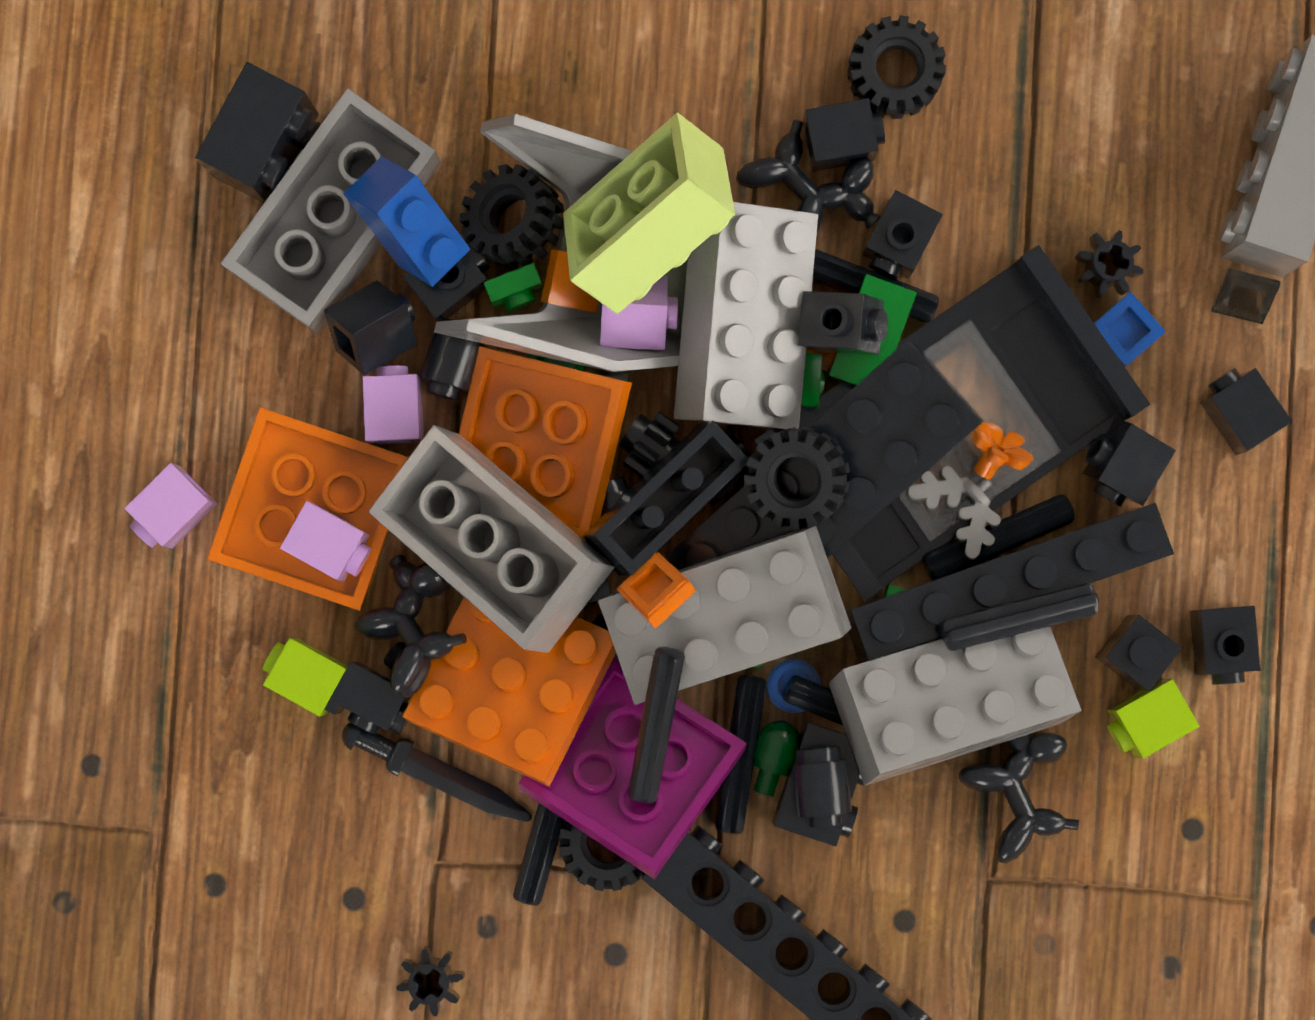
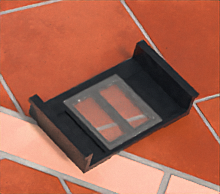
M1040 245L1028 251L1013 265L897 345V348H899L906 340L911 338L986 423L991 422L998 425L1003 431V436L1014 431L1025 439V443L1020 448L1029 451L1033 455L1034 460L1023 470H1016L1011 466L1002 465L998 468L992 479H988L992 485L983 493L991 501L988 507L992 511L1087 447L1099 435L1105 434L1115 418L1123 421L1127 420L1151 405ZM842 381L820 397L819 407L802 409L800 412L799 429L812 426L851 391L855 385ZM771 428L756 438L754 443L758 446L771 435L785 429ZM970 433L928 471L938 481H944L941 476L942 469L945 466H950L960 479L967 476L977 484L983 477L978 475L973 467L983 453L973 443L972 438L974 435ZM921 477L917 479L911 486L923 484L921 482ZM908 487L835 551L832 556L865 602L883 590L882 587L923 560V555L926 552L945 545L956 537L958 529L970 526L971 520L962 521L959 519L958 514L960 509L973 506L975 502L966 493L961 494L958 506L955 509H950L946 504L948 496L940 497L937 508L931 511L925 506L926 500L912 501L909 499L908 491L910 487Z

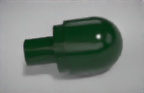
M782 720L772 721L766 724L760 731L753 755L755 758L753 766L760 769L754 791L774 797L780 775L789 776L792 764L796 759V750H799L801 743L800 735L792 724Z

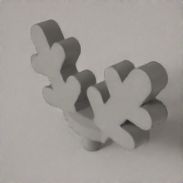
M945 466L942 469L941 476L944 481H938L930 471L925 472L921 476L923 484L913 485L909 488L908 497L910 500H926L925 506L931 511L937 508L940 497L948 496L946 504L950 509H955L958 506L961 494L966 493L975 502L973 506L960 509L959 519L962 521L971 520L970 526L958 529L956 539L960 542L966 541L965 556L971 560L976 559L980 553L981 545L991 547L995 541L994 536L985 529V524L995 528L1001 522L1000 516L988 507L991 501L983 493L992 483L985 478H982L977 484L967 476L960 479L950 466Z

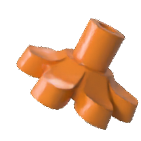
M984 421L971 432L974 435L972 438L973 443L983 453L973 468L978 475L985 479H992L998 468L1002 465L1011 466L1016 470H1023L1034 460L1033 455L1029 451L1020 448L1025 443V439L1014 431L1003 436V431L998 425Z

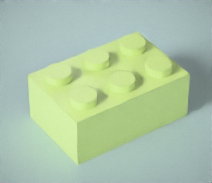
M678 112L563 213L570 281L616 314H619L633 301L643 298L649 292L652 285L668 271L681 266L688 259L691 252L707 238L720 233L728 225L730 219L735 216L724 148Z

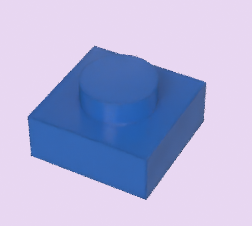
M1132 292L1124 296L1094 323L1124 367L1129 365L1166 332Z

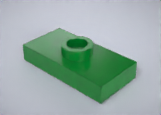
M868 274L864 277L859 294H866L883 300V309L888 316V330L884 341L880 342L879 355L836 353L828 375L855 386L896 350L917 294L915 291Z

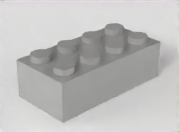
M1313 34L1298 48L1292 47L1285 61L1278 60L1272 71L1268 83V90L1275 92L1269 111L1262 110L1257 118L1251 140L1259 143L1253 161L1246 160L1240 170L1235 190L1242 192L1237 210H1229L1219 235V240L1226 242L1221 258L1279 277H1283L1307 263L1315 242V35Z
M347 88L220 264L234 276L318 334L327 321L324 310L344 298L382 245L343 193L381 156L414 173L424 186L440 165V159L433 148Z
M733 202L735 216L730 219L728 225L720 233L707 238L688 257L673 419L697 422L714 420L717 424L767 429H788L793 427L799 429L806 348L798 346L803 291H812L818 214Z
M433 425L368 511L524 650L549 653L615 568V566L463 436Z
M816 526L812 528L805 527L801 530H796L678 570L690 581L696 592L656 629L618 591H614L598 600L634 705L645 702L653 656L658 647L665 646L679 649L684 653L685 658L679 691L842 638L851 629Z
M1051 627L956 651L948 650L943 639L844 668L829 682L864 786L1062 724L1082 711Z

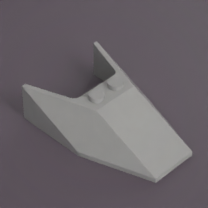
M518 114L483 121L480 128L481 134L557 189L564 196L566 202L565 211L633 152ZM563 227L560 231V239L558 240L556 250L567 252L565 227ZM688 259L681 266L672 268L665 274L668 275V297H678L677 328L666 329L665 350L624 349L600 346L601 302H598L596 313L544 302L542 308L533 314L436 322L434 332L609 372L678 366Z

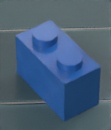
M383 156L343 193L397 265L432 287L470 250L419 178L414 173Z

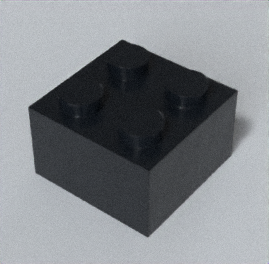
M246 62L195 158L214 178L264 204L292 166L300 149L303 150L320 127V122L316 121L319 113L305 91Z

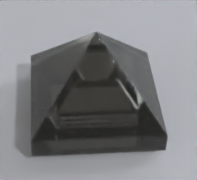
M1228 268L1211 306V312L1263 324L1280 288V281Z

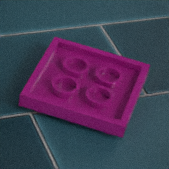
M613 658L550 787L527 776H523L519 781V790L655 879L744 753L746 742L677 699L657 800L652 804L631 800L628 796V789L645 702L634 705L620 662Z

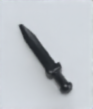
M351 722L343 729L342 740L349 750L356 746L385 760L387 770L393 775L398 776L401 771L490 814L524 822L530 821L532 818L529 811L499 788L414 748V741L408 738H400L394 742L380 734H372Z

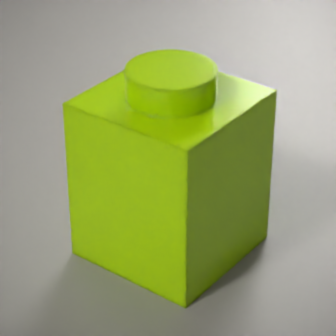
M289 638L285 645L278 642L267 657L262 670L269 673L263 686L319 717L326 716L328 711L325 708L348 666L298 638Z
M1162 678L1155 683L1150 691L1141 690L1107 709L1114 721L1108 724L1107 728L1122 753L1130 750L1134 757L1143 759L1200 727L1173 679Z

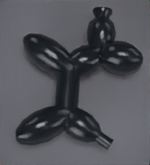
M793 120L790 132L784 135L777 144L775 158L757 159L745 164L737 172L736 181L739 185L751 189L765 188L783 181L802 201L797 211L818 214L817 232L821 225L823 210H832L843 206L851 218L856 221H864L867 229L881 217L880 214L874 213V204L863 193L869 187L874 176V165L869 158H859L852 161L844 171L841 183L830 182L819 187L797 166L803 154V141L800 137L803 122L799 120Z
M397 555L389 563L390 568L393 570L394 581L402 590L394 602V608L382 607L373 609L361 615L354 626L357 632L375 641L389 640L398 636L402 638L406 647L400 652L393 664L390 680L392 690L395 693H399L402 697L408 698L416 693L427 679L431 660L443 658L452 651L454 646L465 644L467 638L464 633L452 636L448 633L435 631L427 634L423 633L414 618L422 608L424 597L432 598L439 596L449 589L451 584L426 562L415 566L413 563L407 562V558L404 555Z
M1031 733L1006 741L1013 752L1007 757L1003 767L991 764H973L959 772L960 782L970 789L994 793L1003 791L1013 811L1015 819L1005 828L997 843L996 857L1000 863L1006 864L1017 859L1028 847L1033 833L1050 836L1058 834L1064 829L1078 830L1079 828L1078 819L1064 818L1061 813L1048 808L1035 809L1022 783L1032 771L1034 762L1037 764L1055 762L1065 754L1067 742L1061 735L1042 733L1033 738Z

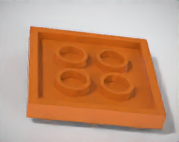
M479 346L459 434L578 536L587 541L582 535L601 516L632 383Z
M260 407L207 560L362 611L389 534V530L368 511L409 457ZM306 501L318 505L370 534L365 545L371 548V552L356 577L348 574L344 582L338 581L280 549Z
M463 597L445 633L451 636L464 633L467 642L454 646L452 651L443 658L431 660L427 679L420 689L414 693L402 717L416 726L550 787L616 654L608 630L576 617L549 653L524 650L468 599Z

